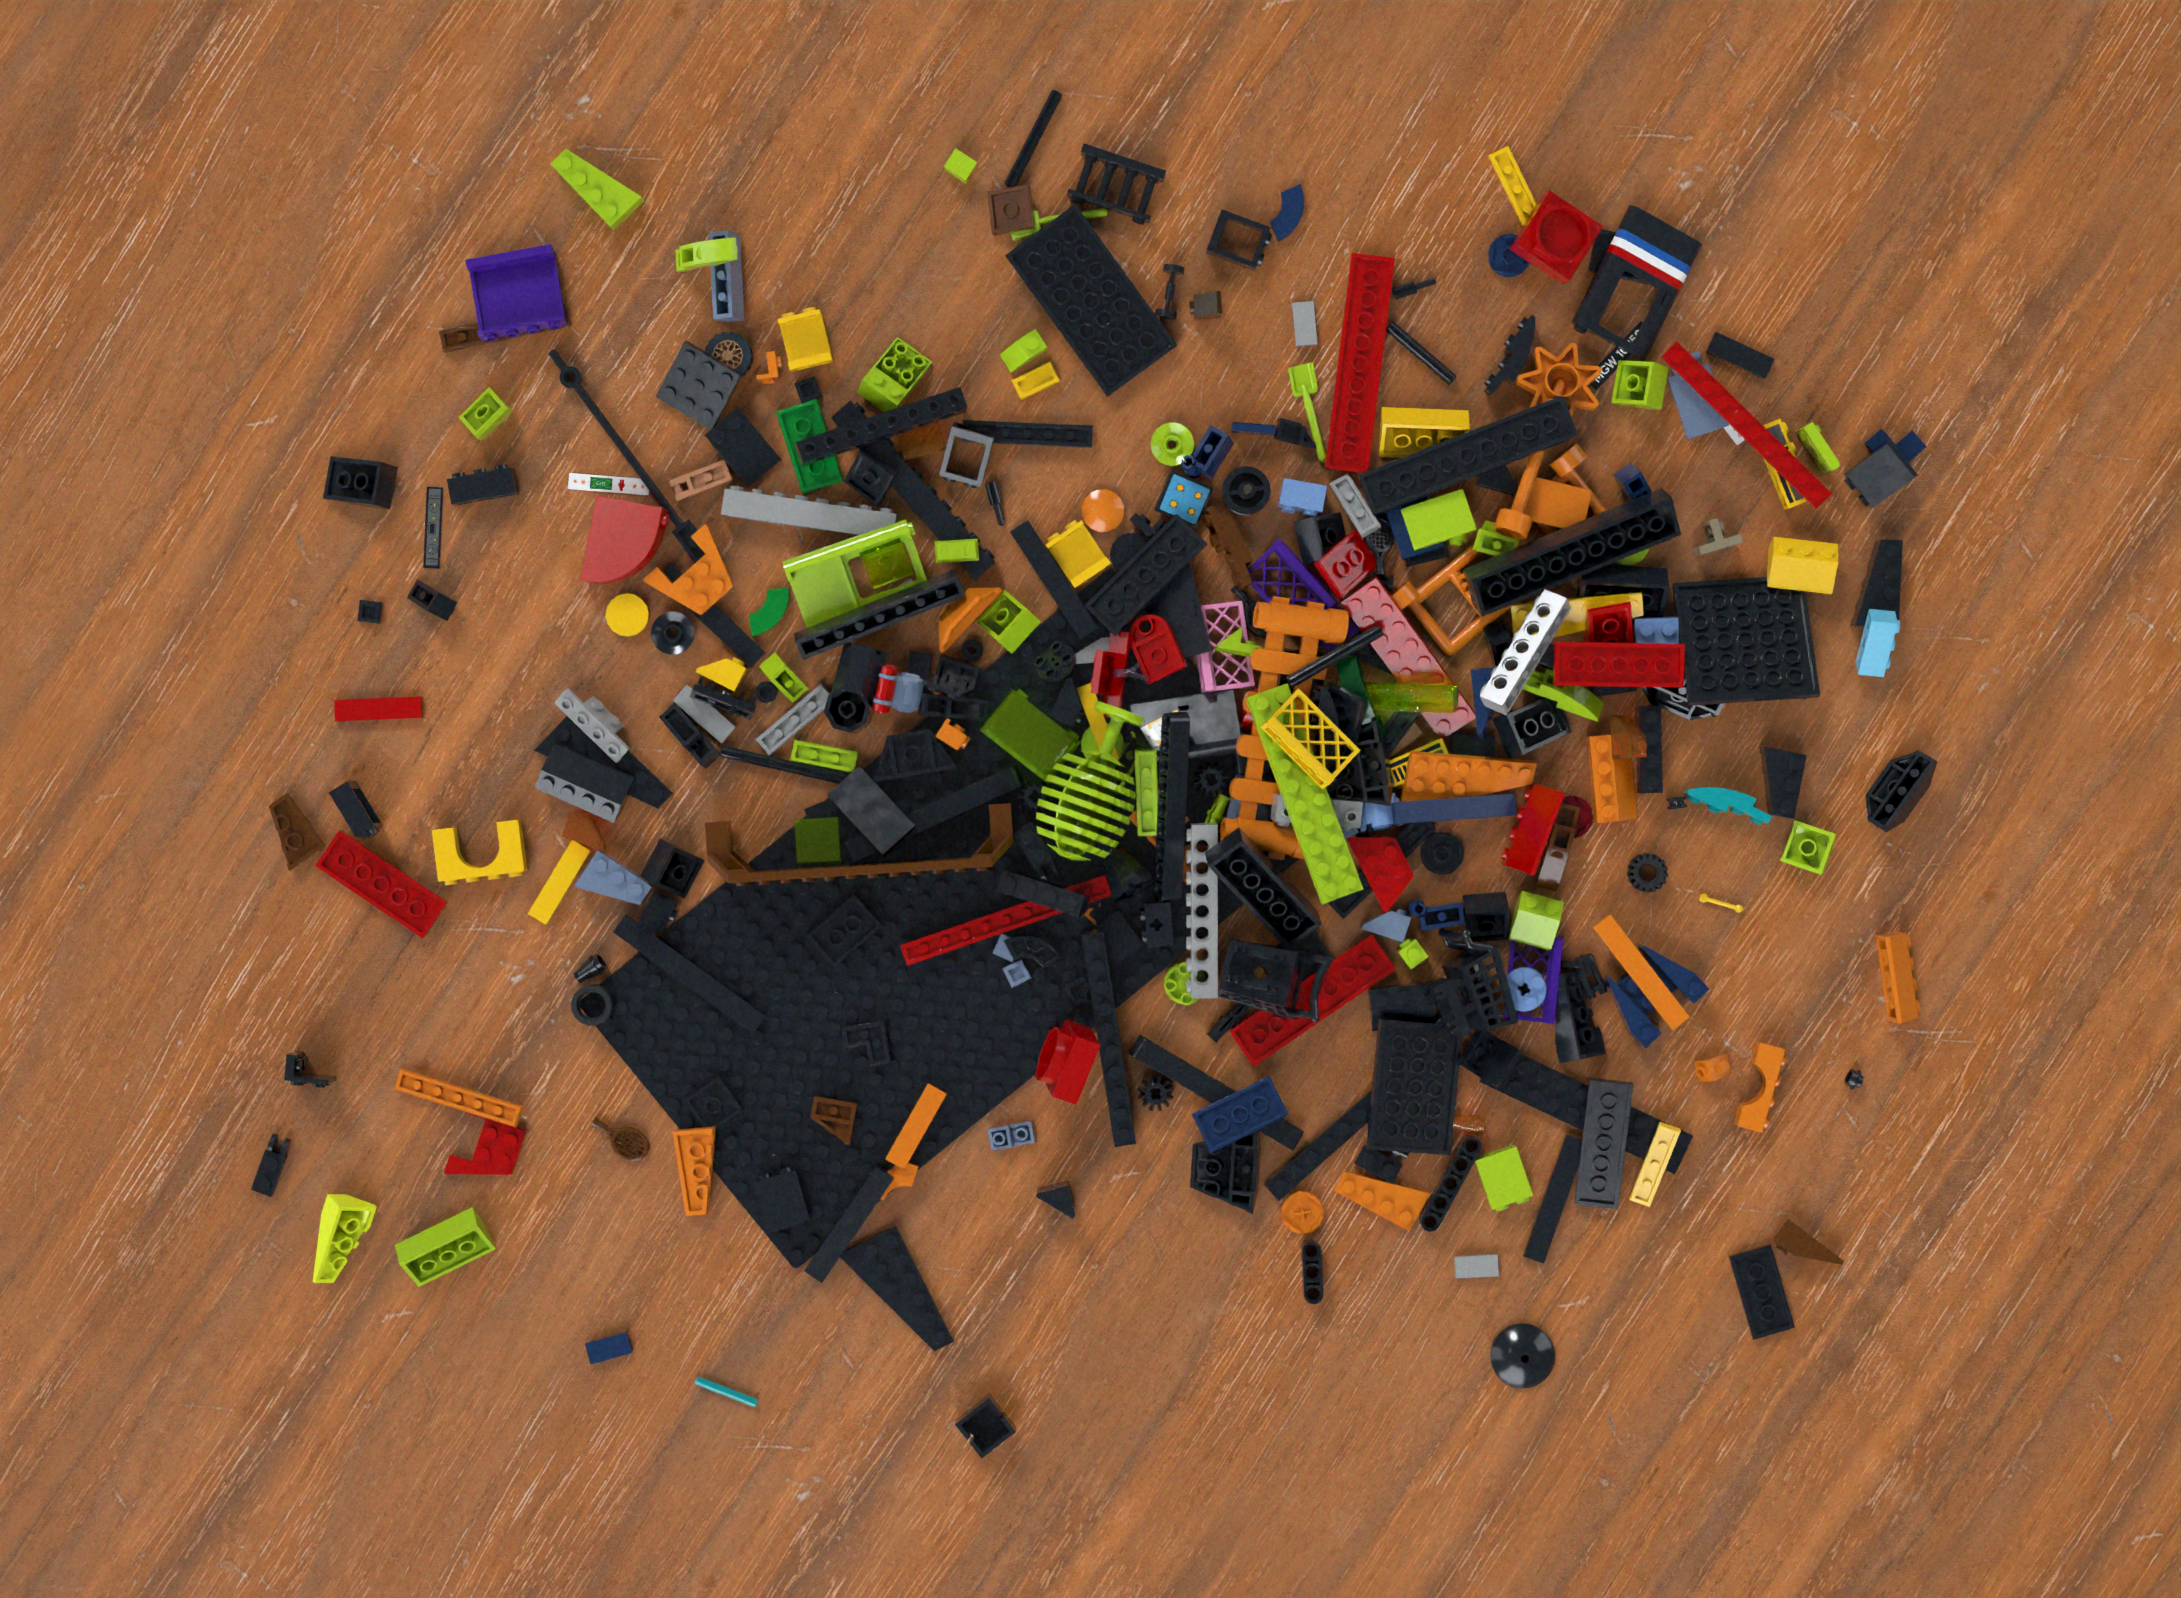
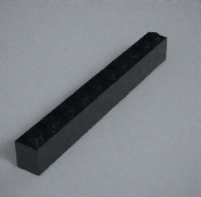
M850 400L831 418L839 427L865 419L866 417L863 414L866 411L858 402L853 404ZM890 438L864 446L897 472L891 486L940 541L978 539V543L981 542L973 532L969 534L964 529L966 524L959 516L954 518L949 512L952 508L944 499L941 502L935 496L938 492L930 483L927 485L921 480L923 475L916 467L911 469L906 462L909 459L900 450L897 453L892 448L894 442ZM979 545V561L959 562L975 581L995 565L993 562L995 556L988 548L983 550Z
M1102 928L1080 931L1096 1035L1101 1045L1099 1055L1114 1147L1136 1144L1104 932Z

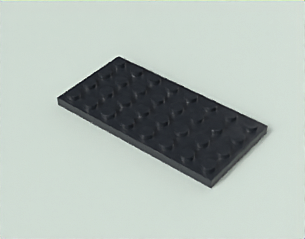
M1076 204L1005 255L1107 397L1178 346Z

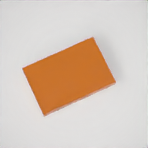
M1536 477L1524 514L1531 517L1533 522L1563 529L1586 519L1592 490Z

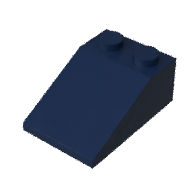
M1495 667L1471 670L1476 728L1480 740L1485 739L1495 710L1483 705L1480 692L1482 687L1489 682Z

